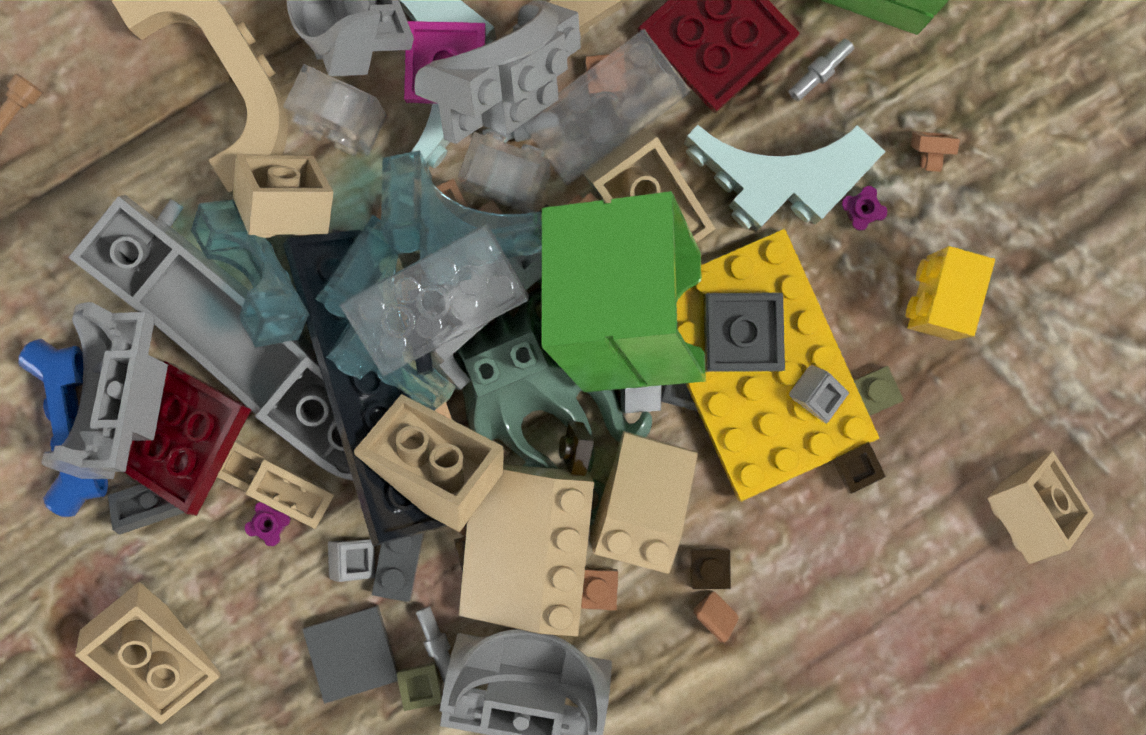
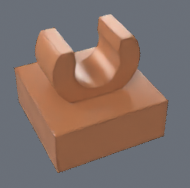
M912 131L910 146L922 152L921 168H925V171L941 172L944 159L943 154L958 155L960 139L952 134Z

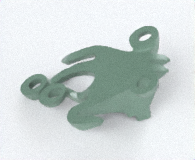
M538 288L524 298L515 317H512L507 308H505L495 317L494 325L489 326L486 324L454 352L453 357L461 370L471 380L462 388L468 428L490 440H502L525 461L523 466L558 469L550 458L527 443L521 429L523 418L533 411L543 410L556 416L566 427L569 421L584 422L591 436L592 431L586 414L576 398L580 391H582L581 388L542 348V319L536 314V306L542 300V288ZM614 390L587 392L598 405L610 435L616 441L620 442L623 431L647 437L652 427V416L649 412L644 411L635 423L629 424L621 411L620 403ZM594 444L587 469L589 472H591L594 462ZM593 479V490L598 494L599 502L597 507L591 510L590 526L594 524L606 487L604 483Z

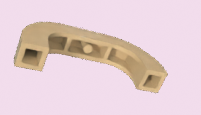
M111 0L129 30L141 40L159 29L175 23H187L202 29L242 94L247 108V122L242 135L232 146L209 159L228 193L233 195L236 154L283 155L288 135V120L283 99L270 78L276 73L265 55L257 56L251 47V44L255 43L256 40L244 21L237 24L218 0Z

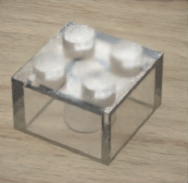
M303 64L283 106L293 117L291 122L300 127L299 131L321 141L322 136H325L328 140L335 143V148L353 157L356 156L357 151L369 156L387 118V114L376 97Z
M486 131L485 135L474 132L458 174L464 191L489 200L493 199L494 202L534 216L537 213L551 175L550 160L544 157L545 152L527 144H523L521 149L507 144L508 139L492 131Z

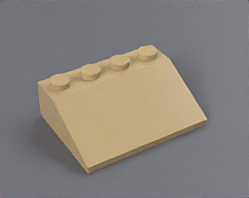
M503 465L502 476L467 522L459 616L537 634L578 636L594 481L589 471H587L586 476L571 475L569 470Z

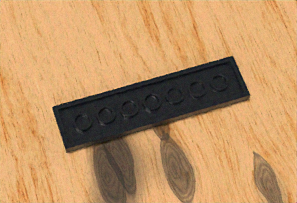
M360 229L287 238L283 243L372 546L446 527L447 525L421 511L354 453L356 447L401 394L412 399Z

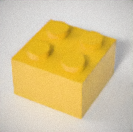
M951 246L928 255L926 259H922L916 272V281L920 282L916 296L910 298L906 309V318L910 319L907 329L950 341L975 336L995 259Z

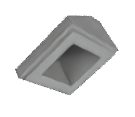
M812 365L807 368L790 391L789 396L827 424L849 392L828 371Z
M371 539L328 542L330 580L343 582L375 578V551Z

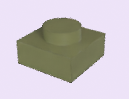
M889 366L881 367L854 380L869 416L904 401Z
M436 662L397 671L396 674L404 711L441 704L443 694Z

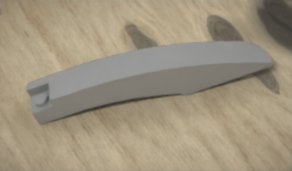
M127 195L118 196L68 258L135 310L147 312L154 316V325L196 359L247 407L252 409L256 414V418L326 471L336 476L353 480L313 344L163 220L154 218Z

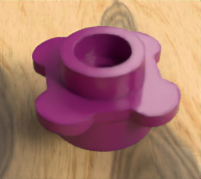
M865 186L861 193L854 197L847 196L842 201L843 210L847 211V216L852 222L853 228L858 231L865 230L869 223L875 220L882 221L887 216V208L880 204L876 197L877 190L872 186ZM862 205H866L868 207L867 212L862 211Z
M262 502L255 505V515L251 521L245 524V532L248 536H257L263 539L267 546H275L279 544L281 540L280 534L290 524L291 518ZM266 520H269L271 522L270 527H266L264 525V522Z

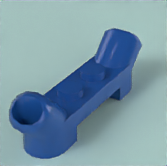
M38 339L30 341L24 346L19 354L18 361L20 367L44 382L46 398L43 402V408L47 419L51 421L53 436L50 440L51 451H54L55 446L62 445L67 439L78 413L79 404L75 386L83 385V352L78 346L56 349L45 340ZM60 472L44 496V504L46 508L61 517L75 516L86 500L104 497L107 494L108 479H81Z

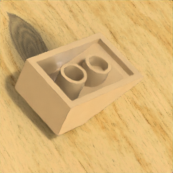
M646 128L640 130L582 172L600 200H603L605 204L611 203V199L672 191L696 243L715 230L714 225L658 137Z
M402 394L354 450L355 455L421 511L458 532L462 530L503 474L502 445Z
M623 431L589 536L594 554L669 574L682 537L698 453L690 449Z
M140 582L80 629L75 656L160 724H163L220 677L219 670L169 607Z

